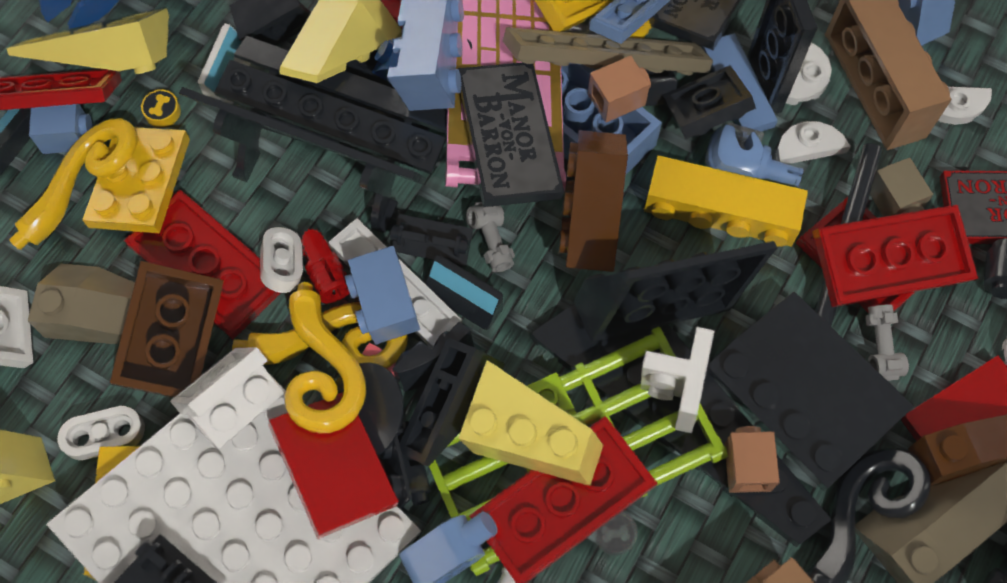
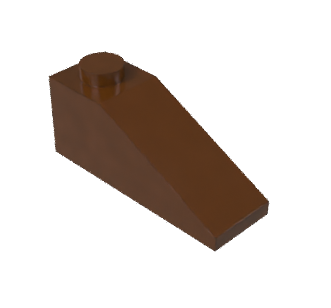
M1007 415L963 423L924 435L910 446L908 451L916 455L926 465L930 474L931 486L1007 462Z

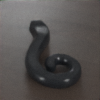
M883 448L863 456L845 472L834 496L829 544L825 552L806 573L814 583H846L848 581L856 559V504L862 489L873 477L885 471H898L905 474L910 482V488L906 495L899 499H891L887 497L890 491L888 479L878 477L873 481L868 491V500L872 508L880 515L888 518H905L922 508L930 493L931 480L926 465L916 455L899 448Z

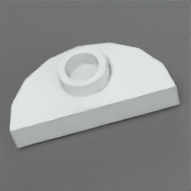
M813 43L809 47L786 104L797 105L798 102L815 100L820 97L829 83L832 71L829 58L820 47Z
M948 87L952 100L938 121L953 125L970 123L975 117L983 113L991 101L992 88Z
M818 121L802 122L790 127L782 135L776 151V161L791 164L848 152L850 144L845 136L833 126Z

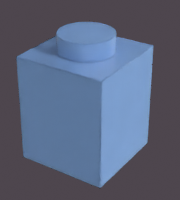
M80 104L31 108L29 136L42 154L68 152L73 144L93 127L90 115L85 114Z

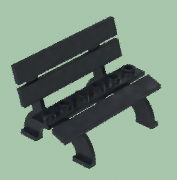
M249 36L245 37L235 51L234 56L269 69V73L230 60L214 93L217 97L248 107L251 111L181 87L178 94L219 110L213 124V132L215 134L239 143L237 165L232 174L236 179L244 182L249 180L261 154L259 151V138L262 126L366 164L360 179V187L376 193L371 212V228L385 234L398 206V201L391 199L396 175L422 185L426 181V178L417 172L399 166L400 163L432 175L446 142L445 137L429 131L434 129L447 134V109L409 111L395 89L346 71L318 83L281 75L280 66L291 47L282 49ZM296 79L305 82L307 84L316 86L318 88L327 90L329 92L338 94L340 96L349 98L351 100L360 102L362 104L404 118L405 121H398L396 119L387 117L385 115L376 113L374 111L365 109L363 107L354 105L352 103L343 101L330 95L294 83V81ZM266 114L278 118L280 120L289 122L291 124L300 126L302 128L308 129L310 131L319 133L321 135L330 137L332 139L341 141L343 143L352 145L362 150L371 152L373 154L382 156L384 158H387L388 160L385 161L376 158L374 156L365 154L355 149L324 139L314 134L272 120L270 118H267Z

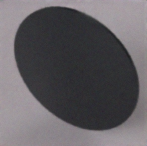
M360 363L359 365L366 382V396L358 415L377 456H379L390 447L400 430L404 411L403 395L397 379L388 369L375 363ZM340 376L335 382L338 394L344 392L343 380Z

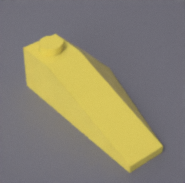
M319 0L282 62L280 74L314 83L321 82L345 71L347 62L355 59L359 62L369 60L370 52L378 50L386 40L401 37L402 29L381 0Z
M167 8L123 17L121 20L106 24L107 27L104 28L101 22L73 31L74 34H71L70 31H63L25 40L6 49L9 56L114 71L134 69L135 74L146 73L155 70V63L167 57L169 14Z

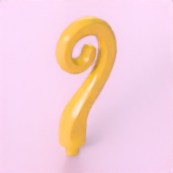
M111 118L96 124L86 131L69 149L42 197L15 223L18 231L9 241L17 249L21 250L29 242L35 245L40 244L56 229L66 213L75 180L84 162L87 171L96 177H108L125 166L137 146L138 136L133 125L122 118ZM117 138L116 148L105 159L109 153V148L104 142Z
M302 282L298 284L297 291L293 292L289 298L291 322L300 339L338 371L343 380L344 394L339 404L331 409L315 410L309 408L303 402V395L306 392L317 390L325 401L331 402L335 400L338 389L334 379L328 374L320 371H308L299 374L289 383L285 393V407L290 418L299 427L310 432L331 433L341 430L356 418L365 400L366 382L363 371L355 357L323 324L320 295L313 291L312 284Z
M360 302L342 304L322 312L323 324L330 332H333L348 324L358 323L355 311L362 309ZM360 327L348 331L342 343L352 353L358 364L375 363L387 369L395 364L400 355L405 352L408 335L388 340L385 348L380 353L371 356L363 355L358 350L361 344L372 340L369 332L362 334ZM295 329L282 333L251 332L248 340L234 339L232 350L235 348L257 347L267 359V362L263 365L285 362L295 358L309 348L300 339Z

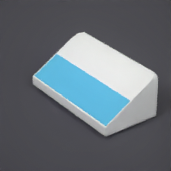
M229 24L222 26L199 77L198 84L202 94L233 105L234 102L217 97L214 92L230 60L250 66L251 63L234 56L235 51L242 42L238 38L237 31Z

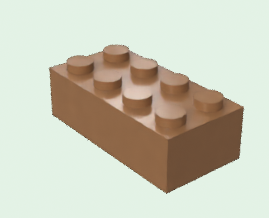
M840 0L825 35L886 150L927 138L952 99L948 86L939 78L933 67L931 56L922 48L916 37L914 26L905 18L899 7L898 0Z

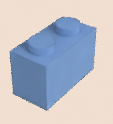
M394 245L348 260L352 274L346 275L345 279L351 297H359L362 309L355 311L362 334L369 332L376 345L421 330Z

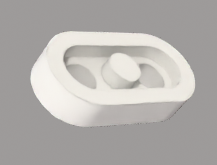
M274 227L267 230L263 236L260 248V278L267 288L275 292H291L297 288L303 273L301 238L290 229Z
M117 406L67 420L58 432L57 441L60 449L69 457L75 460H87L98 457L99 447L137 445L144 435L145 425L143 419L135 410L127 406ZM124 425H130L129 432L124 436H119L120 428ZM84 435H89L88 442L83 446H78L79 439Z

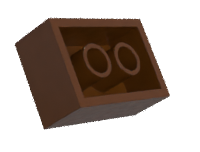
M579 130L578 142H570L567 177H574V180H566L563 215L570 217H562L559 253L567 254V268L614 272L628 160L625 134Z
M141 261L110 384L175 398L196 381L202 373L224 280Z

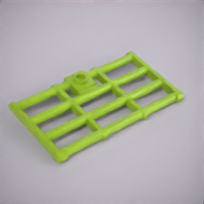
M658 326L651 330L652 334L586 365H583L581 362L575 365V370L559 377L557 372L527 387L586 426L596 423L604 416L612 423L609 416L651 396L648 395V390L641 389L640 383L601 401L592 380L644 356L646 351L652 352L660 349L664 355L676 356L661 328ZM583 384L593 406L576 413L567 391ZM699 404L695 421H698L708 443L649 470V473L656 480L657 486L710 460L714 464L728 457L727 448L717 436L701 404ZM679 410L622 438L632 451L675 431ZM460 433L447 447L460 442V440L458 439ZM484 456L443 476L435 460L429 468L451 519L465 515L469 521L471 520L469 515L491 500L489 499L459 513L450 493L451 490L508 463ZM490 546L483 549L485 552L484 557L470 566V570L475 576L490 570L489 565L499 561V558Z

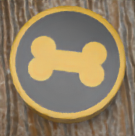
M167 90L152 91L145 96L141 103V111L145 119L154 127H168L175 123L181 114V107L176 96Z

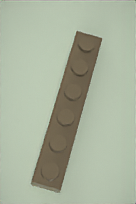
M506 27L503 37V43L511 51L514 58L526 64L545 61L558 66H568L569 63L598 69L601 66H607L632 56L639 68L643 67L651 72L662 73L663 70H671L684 75H692L693 72L709 73L713 63V59L697 44L687 42L627 38L620 44L602 35Z

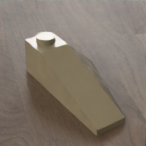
M61 263L37 284L27 321L45 338L119 345L135 282L100 267Z
M1007 462L931 486L925 504L920 510L908 517L888 518L873 510L855 524V531L897 583H934L1007 522Z

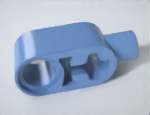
M486 512L479 513L469 521L465 515H460L446 521L403 550L399 557L412 583H445L484 557L485 552L481 544L497 534V526L493 518Z

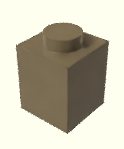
M909 157L877 170L870 195L883 217L925 210L924 207L933 196V193Z

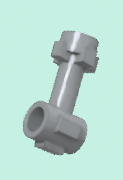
M482 202L475 203L474 206L468 208L466 218L470 228L482 229L489 251L484 254L486 263H490L493 272H502L510 269L514 265L513 258L515 255L512 248H509L508 245H503L497 228L502 226L504 222L502 207H483Z
M893 305L868 307L869 315L865 316L866 325L874 326L878 354L870 355L867 362L887 381L899 380V377L907 375L909 363L904 353L894 352L891 324L898 323L897 313L893 312Z

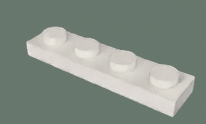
M357 218L328 242L330 249L348 267L349 259L387 248ZM399 259L421 329L415 333L433 349L437 338L443 332L450 331L458 322L463 324L462 319Z

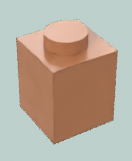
M628 56L591 72L588 95L605 123L645 106L651 82L646 70L643 67L639 68L632 56Z
M746 426L737 428L735 433H731L724 443L728 454L726 466L729 493L771 492L780 483L774 432H761L760 427Z

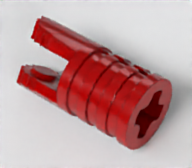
M313 228L304 231L301 243H303L302 253L307 263L305 270L314 285L316 293L320 295L321 302L329 304L343 299L350 292L345 279L347 274L342 263L339 262L338 255L335 252H331L321 232Z

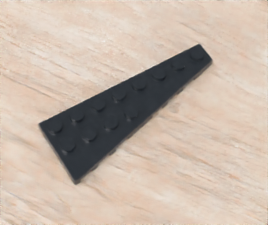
M574 303L533 331L531 339L537 346L540 344L558 358V362L565 368L569 367L575 370V365L581 362L583 365H586L652 334L651 330L654 328L591 342ZM669 325L660 326L675 356L689 360L691 351ZM660 349L652 351L654 353L662 354ZM645 355L593 379L592 382L597 393L600 391L610 398L640 384ZM706 370L700 404L724 445L730 434L735 433L737 428L753 425ZM673 396L672 400L649 397L621 411L638 425L644 427L678 411L681 397ZM695 421L692 433L675 430L658 438L665 446L672 447L681 455L708 443L698 421ZM778 455L777 463L780 483L771 492L729 493L726 458L714 464L710 460L695 468L697 471L701 470L722 486L721 489L731 497L735 496L758 514L757 517L796 548L832 520Z

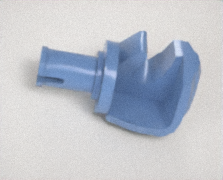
M726 124L718 127L712 134L705 157L706 167L798 188L802 178L799 175L803 174V168H797L772 159L771 147L762 145L755 132H752L744 143L745 150L740 147L733 126Z

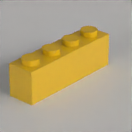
M658 155L644 212L652 213L653 216L663 220L677 219L689 222L696 228L723 230L729 235L738 238L748 236L764 240L765 242L774 241L777 247H792L801 230L808 190Z

